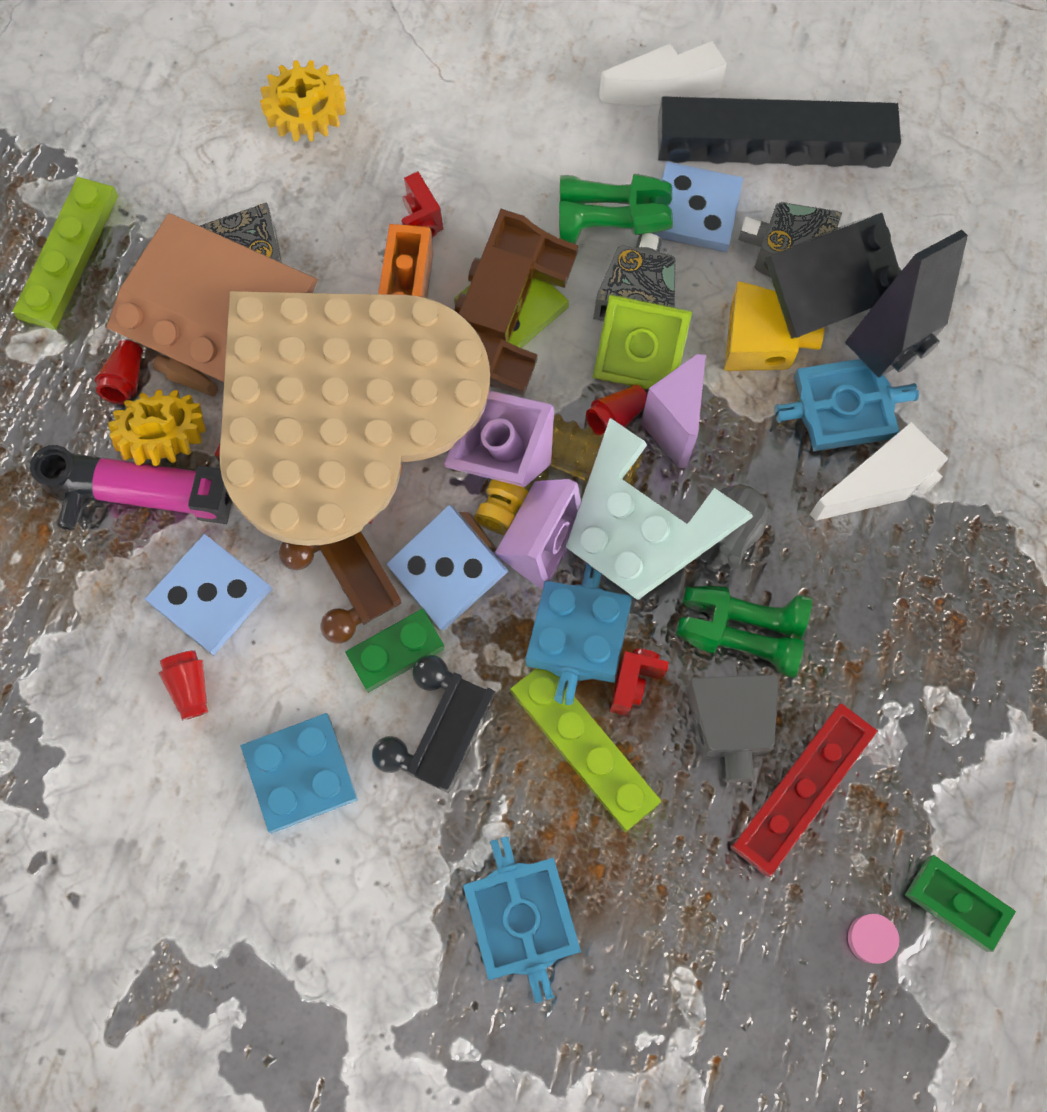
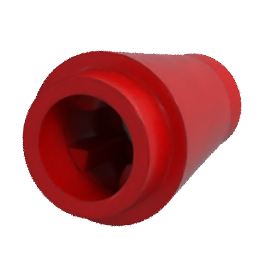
M120 340L117 347L95 377V383L97 384L96 392L102 399L114 404H124L126 400H130V398L137 394L141 355L143 353V349L139 344L130 340Z
M635 384L630 388L594 400L591 403V408L586 411V420L589 427L602 439L610 418L625 428L645 408L647 393L641 386Z
M196 651L181 652L160 660L162 671L158 674L177 711L180 712L182 721L207 714L209 711L206 705L203 660H198Z

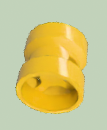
M491 479L486 489L488 497L484 503L479 504L474 519L486 529L505 535L525 500L528 490L522 486Z

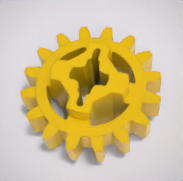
M293 60L292 69L288 70L283 65L278 66L280 71L278 77L268 74L269 86H261L260 90L263 99L260 100V104L268 126L270 128L276 127L280 137L291 132L294 142H297L301 135H307L309 142L314 141V133L320 132L326 137L329 135L328 125L340 126L338 115L346 114L344 103L346 101L344 86L340 84L339 75H330L329 67L326 64L317 70L315 69L314 60H309L306 67H301L298 60Z
M157 389L152 397H148L145 393H140L139 399L135 402L126 400L124 402L126 410H115L113 412L115 420L108 422L111 432L109 435L115 451H120L121 457L125 461L133 457L135 464L138 466L143 464L146 459H150L153 466H158L162 458H167L172 463L176 462V455L180 452L187 455L192 453L189 444H201L202 438L200 433L206 432L200 404L194 403L192 396L189 394L180 398L178 390H173L168 396L163 395L161 389Z

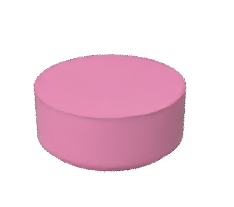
M868 914L860 916L853 921L848 931V944L853 954L861 961L871 964L884 963L896 954L899 947V934L895 925L888 918L879 914Z

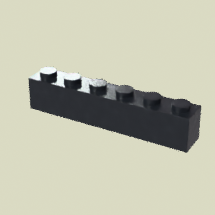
M662 96L658 116V161H671L674 163L694 161L711 162L713 164L732 162L750 163L752 165L769 163L789 164L791 166L807 164L828 165L830 167H841L844 165L880 168L891 166L901 145L898 103Z

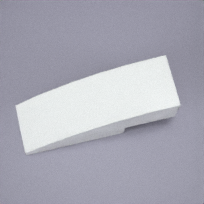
M712 41L681 54H677L671 43L602 71L599 98L602 103L657 105L661 104L662 96L700 97L721 89L727 63Z

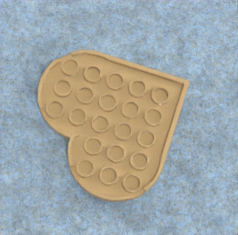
M230 291L220 441V469L225 488L236 509L262 533L274 539L296 545L312 546L334 543L363 530V526L371 521L381 510L384 511L392 499L401 473V462L425 460L448 451L470 429L473 430L480 420L489 394L490 366L485 347L479 335L461 315L437 301L418 296Z

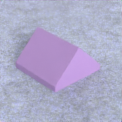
M696 354L651 386L645 403L641 425L679 468H687L698 436L706 355Z
M489 391L487 403L480 420L473 430L470 429L461 439L454 443L453 448L449 449L444 462L445 467L522 487L527 486L551 465L553 405Z
M570 479L535 481L494 554L541 589H543L545 581L551 582L568 551L566 544L581 504L577 482Z

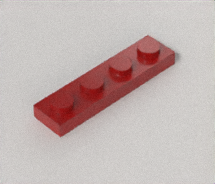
M839 703L730 848L767 878L771 877L878 730L845 705Z

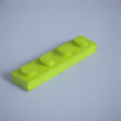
M77 176L12 311L18 320L53 330L57 329L118 198L114 186Z
M534 669L510 688V693L626 833L662 801L575 696L574 702L571 705H565V695L563 704L554 700L560 678L548 670Z

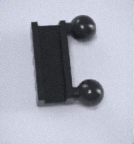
M426 655L418 659L414 664L412 671L414 682L418 687L426 691L443 688L445 692L415 754L408 753L406 744L400 738L386 736L375 743L372 749V760L374 765L382 772L394 773L402 770L414 778L449 793L454 786L457 775L462 769L465 758L469 755L471 746L478 736L479 729L485 721L487 712L491 708L496 694L494 690L488 687L484 689L462 679V675L449 672L446 663L440 657Z

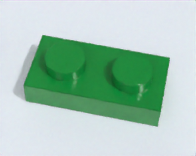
M422 608L350 648L345 653L367 693L412 669L421 657L436 655L445 650V645Z
M935 855L927 857L905 894L906 897L986 952H993L1016 913L1013 908Z

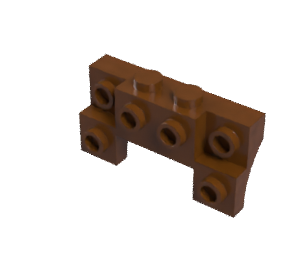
M500 209L481 259L474 258L468 275V281L471 282L467 294L461 293L459 295L454 311L474 328L485 347L490 366L489 386L524 397L538 360V354L509 343L534 278L565 288L578 255L579 245L557 238L539 228L525 216L505 209Z

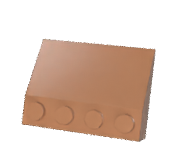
M168 213L120 287L106 328L224 382L230 291L313 293L318 279L181 217Z

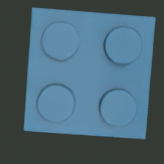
M328 713L240 745L267 830L271 834L358 801Z

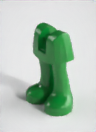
M633 174L631 184L626 185L587 181L574 175H560V239L576 244L581 231L591 227L631 229L633 235L653 234L669 230L673 227V212L668 206L672 201V184L662 179L640 174ZM586 203H619V204H627L628 206H623V207H608V206H596V205H584V204H586Z
M724 586L686 587L683 605L692 610L714 614L712 622L691 617L680 618L675 635L692 646L712 655L715 654L720 646L760 657L771 662L781 675L796 678L804 648L802 637L807 629L813 599L805 595H796L785 607H769L732 597L728 587ZM728 619L769 629L788 637L773 638L727 626Z

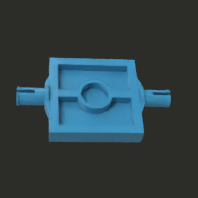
M861 359L798 368L794 374L799 394L798 402L776 404L774 412L778 423L801 418L808 429L813 451L892 439L899 433L894 414L895 404L917 401L919 390H916V383L892 387L884 375L878 378Z
M588 563L585 564L581 585H567L545 581L526 655V667L548 670L560 677L554 700L563 704L565 695V705L573 704L578 680L596 679L615 683L632 603V596L607 592L600 589L599 583L602 573L595 568L593 573V567Z
M509 836L501 838L505 857L502 856L498 839L493 840L489 843L492 847L498 869L484 879L463 885L488 980L509 974H527L535 1000L534 1003L543 1001L538 984L539 981H541L546 1000L552 999L554 995L546 968L558 959L581 952L554 857L533 864H516Z

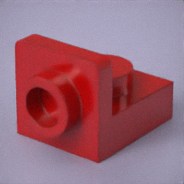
M419 171L404 177L407 195L403 196L402 199L409 215L404 217L401 223L402 225L430 227L433 238L438 232L444 230L441 208Z
M634 649L633 653L625 651L620 661L609 712L627 716L632 708V704L640 706L646 679L638 678V676L643 675L663 679L668 670L669 662L659 659L660 655L651 650Z

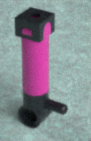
M48 445L41 448L30 461L32 477L53 498L64 500L57 523L59 528L64 530L75 529L83 498L194 514L199 521L226 525L228 523L232 500L225 488L220 468L198 465L197 470L193 471L153 466L144 463L138 466L135 462L70 453L65 447L59 445ZM66 468L61 476L52 478L58 469Z

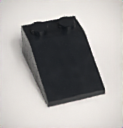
M882 212L840 226L765 257L791 339L871 309L902 271L898 265L891 242V234L886 226Z
M962 229L916 253L844 342L878 378L893 369L900 373L917 356L920 359L924 358L940 343L936 336L948 324L968 237Z

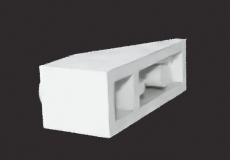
M911 422L817 502L810 516L817 521L903 501L917 490L924 495L942 479L943 476L938 471L948 458Z

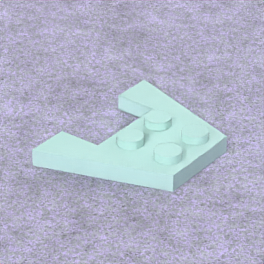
M610 418L566 548L639 600L750 520L753 515L714 488L688 524L680 520L623 480V477L647 444L644 440Z

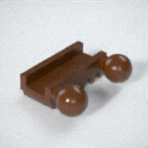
M361 531L344 540L324 545L307 546L282 542L280 546L279 557L282 564L288 569L295 571L307 568L313 561L314 553L321 551L353 607L348 611L335 608L329 610L323 616L320 623L321 633L331 643L342 644L349 641L353 637L357 625L361 623L365 625L402 604L398 593Z

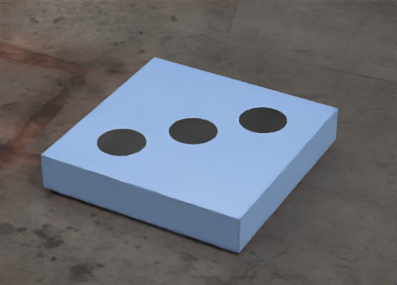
M666 161L662 180L672 184V201L668 206L673 212V227L669 230L653 234L662 239L727 252L744 177Z
M448 505L386 563L441 630L447 629L509 572L460 513L451 505Z
M203 534L145 600L214 656L271 592L272 588L206 534Z

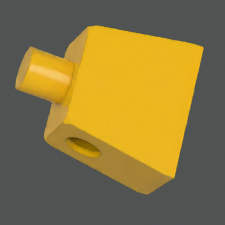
M738 281L730 306L724 371L787 370L792 367L799 348L821 349L824 327L791 339L776 291Z

